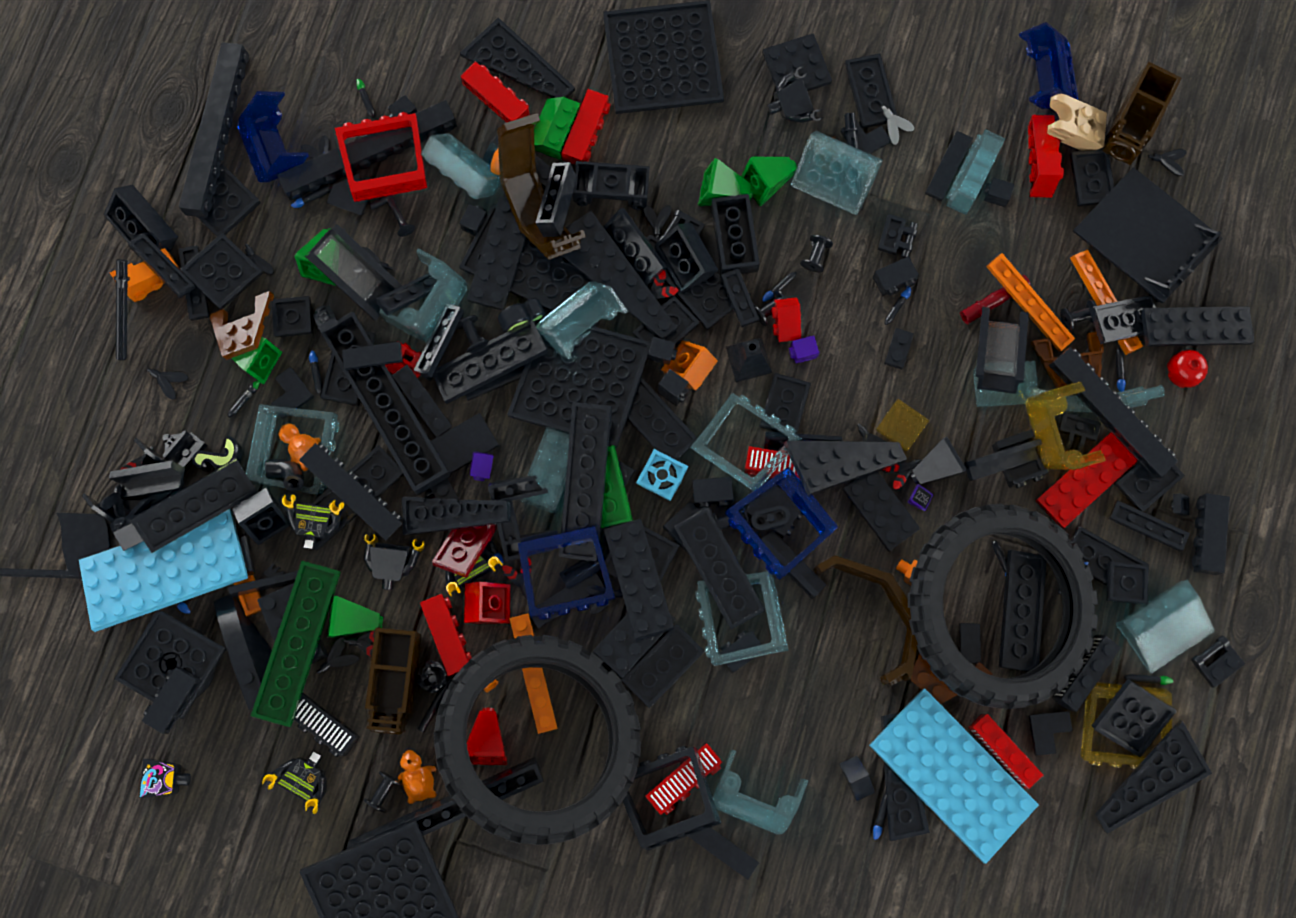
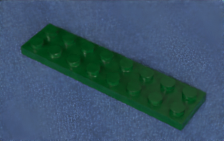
M301 561L251 713L252 717L287 727L292 726L340 578V571Z

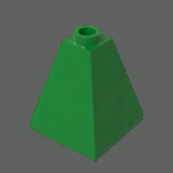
M751 157L741 177L751 184V189H753L752 196L760 207L794 175L797 165L789 157Z
M714 158L704 171L698 206H711L712 198L749 194L751 200L753 189H751V184L719 159Z
M323 229L295 254V259L300 276L336 286L312 262L305 258V255L328 232V230ZM331 239L317 256L338 275L339 245Z
M261 337L257 349L231 359L250 376L264 385L280 358L282 351L266 338Z
M334 596L331 602L327 638L375 631V628H382L383 616L339 596Z

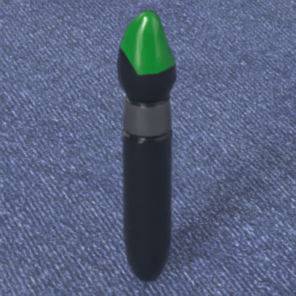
M259 381L253 382L248 390L231 407L227 414L229 418L233 417L253 393L257 391L260 385Z

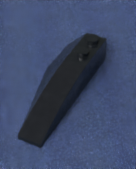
M227 595L213 602L235 675L248 709L253 710L272 650L254 623L245 615L244 609L237 599Z

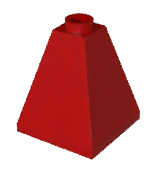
M483 708L482 711H479L468 738L467 749L472 765H507L498 717L494 708Z

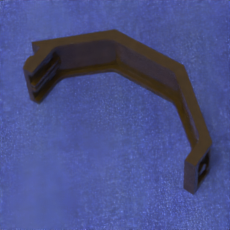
M538 113L504 123L497 129L500 182L519 230L550 260L580 249V240L586 236L583 230L571 234L563 227L561 237H543L536 225V219L544 195L535 165L534 125L540 121Z
M836 555L818 564L813 569L817 576L829 569H838L879 584L906 626V637L900 665L879 677L883 685L889 683L890 686L901 680H911L918 642L915 635H912L910 627L911 613L910 608H908V599L894 576Z

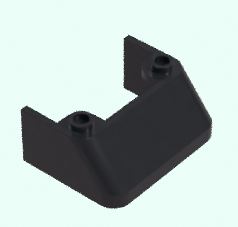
M138 438L134 439L136 444L145 452L141 459L142 466L166 462ZM179 490L122 499L125 517L128 515H138L177 493ZM85 493L82 495L87 504L112 523L117 519L113 506L108 510H102L100 508L101 502H96Z

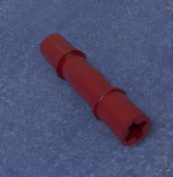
M1021 275V276L1027 281V283L1031 286V283H1030L1029 279L1027 278V276ZM1002 287L981 301L977 300L974 304L962 310L960 316L964 323L968 325L981 317L982 307H989L992 310L1012 298V296Z

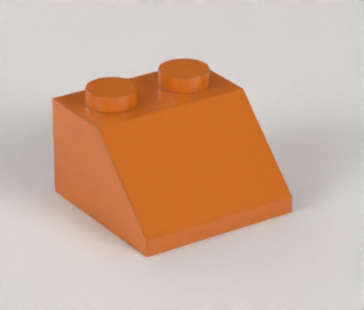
M682 340L676 348L678 351L675 361L671 360L670 365L665 364L661 370L667 373L671 369L689 382L688 388L696 391L718 360L705 347Z

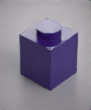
M814 335L792 341L791 348H789L791 359L794 358L796 364L816 359L819 355Z
M473 451L469 474L474 476V480L485 481V478L490 479L493 455Z

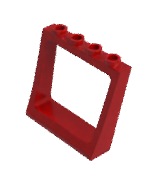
M402 112L397 117L382 116L379 120L375 121L364 119L359 124L347 122L342 127L335 128L354 202L427 188L416 113L408 114ZM412 127L418 166L416 171L358 182L354 180L345 146V139Z

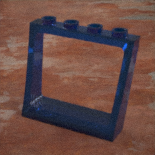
M789 466L725 512L729 517L728 522L730 526L734 529L737 528L742 533L741 539L746 544L750 543L754 548V555L758 559H763L767 564L766 570L771 575L775 574L779 580L838 528L813 495H807L802 482ZM775 485L781 486L819 533V537L787 566L780 564L739 513L741 508Z
M595 526L518 543L531 618L539 617V620L548 619L552 613L558 612V615H566L570 613V609L577 608L578 611H584L589 609V605L597 604V607L608 605V601L616 600ZM585 542H593L607 589L606 593L548 607L536 608L528 556Z

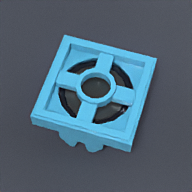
M654 449L636 484L671 501L683 480L688 466Z

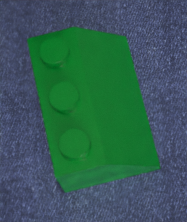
M565 97L546 100L539 116L540 121L536 123L534 128L535 151L561 160L562 150L580 109L579 102Z

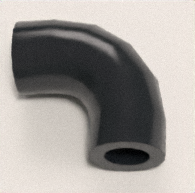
M287 459L266 460L265 470L268 479L284 478V486L287 490L299 491L302 489L304 473L297 463Z

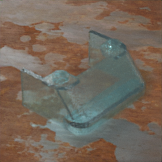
M418 248L416 252L420 261L429 266L428 272L430 276L437 280L419 311L413 308H405L398 317L392 314L387 316L382 309L379 312L386 322L427 343L446 304L458 306L467 291V284L459 274L443 261Z
M593 281L586 284L536 325V328L559 355L570 359L572 357L570 353L575 345L573 341L600 319L611 320L617 315L618 311L624 314L628 311L612 287Z
M730 750L713 794L716 809L772 833H785L799 808L808 780L801 778L795 796L785 795L779 799L777 806L773 807L739 793L741 779L738 774L729 771L736 751Z

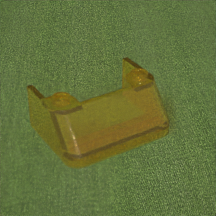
M1081 382L1031 396L1026 401L1025 407L1035 440L1041 439L1042 444L1038 445V450L1043 465L1048 469L1075 470L1106 461L1101 450L1082 455L1078 450L1064 451L1054 416L1066 411V396L1085 391Z

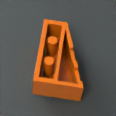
M165 248L161 249V251L180 270V267L178 266L172 255ZM144 262L136 265L128 264V277H130V280L128 281L127 296L134 302L143 300L147 294L153 290L160 289L164 284ZM115 270L112 271V272H110V274H111V276L113 277V279H114V276H116V271H115Z

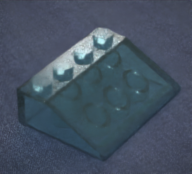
M815 131L809 135L791 186L858 215L883 160Z
M1188 580L1178 582L1149 601L1147 605H1143L1116 623L1150 674L1215 632L1200 597Z

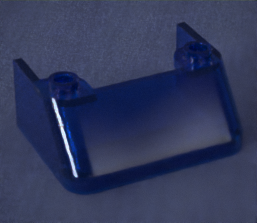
M1047 22L1019 33V37L1028 44L1026 47L1028 56L1036 60L1040 91H1037L1036 95L1029 97V101L1041 109H1049L1050 98L1058 94H1065L1079 100L1070 45L1066 37Z
M257 91L238 119V130L259 182H270L278 179L277 174L304 163L309 156L308 152L287 153L277 129V125L282 119V113L278 108V104L285 96L284 92Z

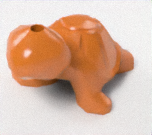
M294 424L283 425L278 435L283 442L289 444L288 451L291 461L300 464L303 471L308 470L299 459L315 443L321 442V439L312 438L306 434H299V430Z
M407 750L403 753L400 765L406 771L398 775V780H402L403 788L408 795L407 802L409 804L437 796L433 789L434 779L432 776V772L437 770L436 767L430 765L421 767V757L412 750Z

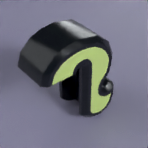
M532 298L526 303L514 304L504 309L499 314L498 321L503 332L506 333L530 320H533V322L540 320L544 317L545 312L539 299Z
M227 436L224 454L199 450L193 455L192 461L200 470L209 472L211 465L219 469L235 459L240 462L242 447L236 439Z

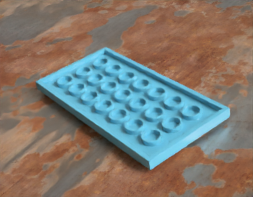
M231 509L151 553L143 541L125 551L122 550L121 546L79 560L91 630L94 632L248 579Z
M922 689L869 745L985 864L1039 806L926 689Z

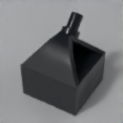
M267 488L232 508L240 526L257 545L290 526L285 510Z

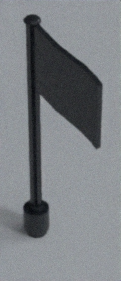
M56 513L61 526L62 551L67 570L0 568V576L82 579L79 560L110 549L109 528L106 518L100 514Z

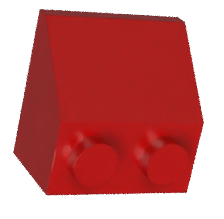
M489 582L465 584L464 623L510 624V584Z

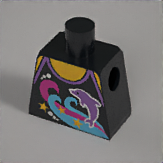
M143 759L139 798L177 794L179 792V785L189 786L191 775L190 773H181L180 764L157 759Z

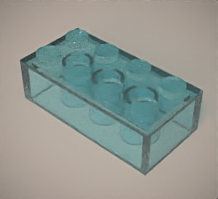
M986 129L982 135L978 134L946 197L949 199L946 206L965 215L968 213L1005 138Z
M450 133L430 136L421 153L429 164L439 168L440 173L454 180L455 185L464 188L468 195L474 199L495 195L501 184L500 175L492 173L490 170L491 166Z
M546 427L527 476L537 475L538 478L535 480L542 489L547 487L549 493L523 498L520 501L557 514L565 493L570 434Z

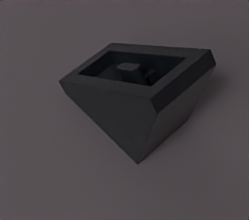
M858 756L839 764L856 801L875 793L870 776Z

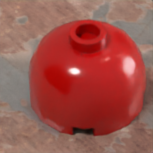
M1195 350L1180 351L1171 357L1167 363L1169 379L1180 388L1197 386L1205 379L1208 373L1206 359Z

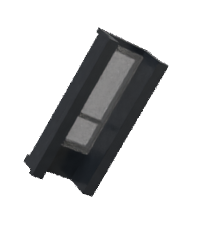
M338 224L329 229L305 255L306 259L312 262L374 321L379 318V313L382 311L376 303L377 298L402 286Z
M982 307L975 376L978 377L977 389L1016 394L1019 383L1024 382L1028 312H1021L1018 323L989 320L990 308Z

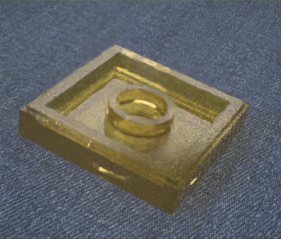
M897 399L876 428V431L892 442H899L902 449L908 451L929 420Z

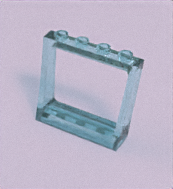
M732 393L690 448L751 490L757 492L787 457L788 452L785 446H783L755 477H751L709 449L707 446L709 441L736 404L743 406L789 437L788 441H800L802 438L796 435L795 432L797 430L788 424L785 427L779 424L781 420L772 414L770 417L765 415L766 410L756 404L755 407L750 405L751 400L743 395L738 397Z
M259 404L246 474L250 481L286 489L284 482L265 477V462L269 459L276 418L279 414L325 419L321 444L330 450L329 455L336 447L333 438L334 433H337L339 430L337 414ZM315 476L312 487L303 486L297 492L320 496L327 486Z
M769 571L746 574L751 585L761 584L772 638L771 642L719 655L708 594L709 589L704 580L697 581L698 591H695L697 601L701 602L702 609H699V616L702 621L704 620L705 627L702 628V634L704 639L708 641V646H705V652L707 657L711 658L713 665L717 666L748 658L789 651L775 581Z

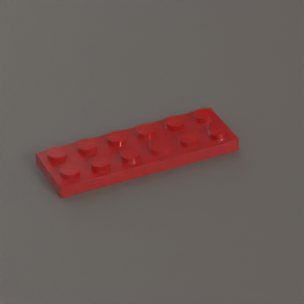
M1110 432L1045 491L1036 502L1064 529L1138 460Z

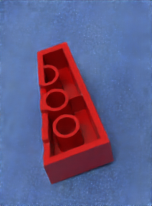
M1032 115L1028 125V149H1031L1029 165H1032L1029 181L1033 182L1030 197L1052 198L1060 179L1064 176V169L1061 168L1062 153H1059L1060 139L1047 133L1048 125L1055 122L1054 115Z

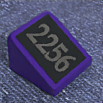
M917 484L907 503L925 512L933 494Z

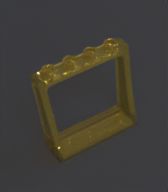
M1097 682L1085 700L1081 758L1090 761V764L1101 766L1102 762H1107L1113 767H1122V764H1128L1129 767L1136 769L1147 757L1091 751L1094 730L1091 725L1095 721L1097 699L1113 698L1123 684ZM1140 686L1172 706V694L1165 688ZM1172 718L1161 731V740L1172 729Z

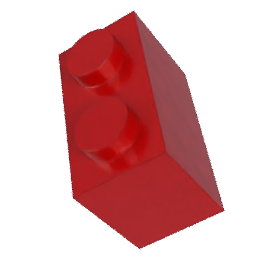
M797 297L774 300L775 307H772L773 319L775 318V324L772 325L773 335L777 336L779 342L801 339V313Z

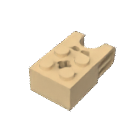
M1058 94L1050 98V108L1057 112L1059 120L1048 125L1047 133L1081 151L1098 150L1104 147L1106 112L1065 94Z

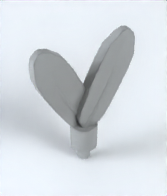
M883 106V114L888 119L889 138L892 144L896 145L899 141L898 128L904 131H913L914 126L908 120L893 115L890 109Z

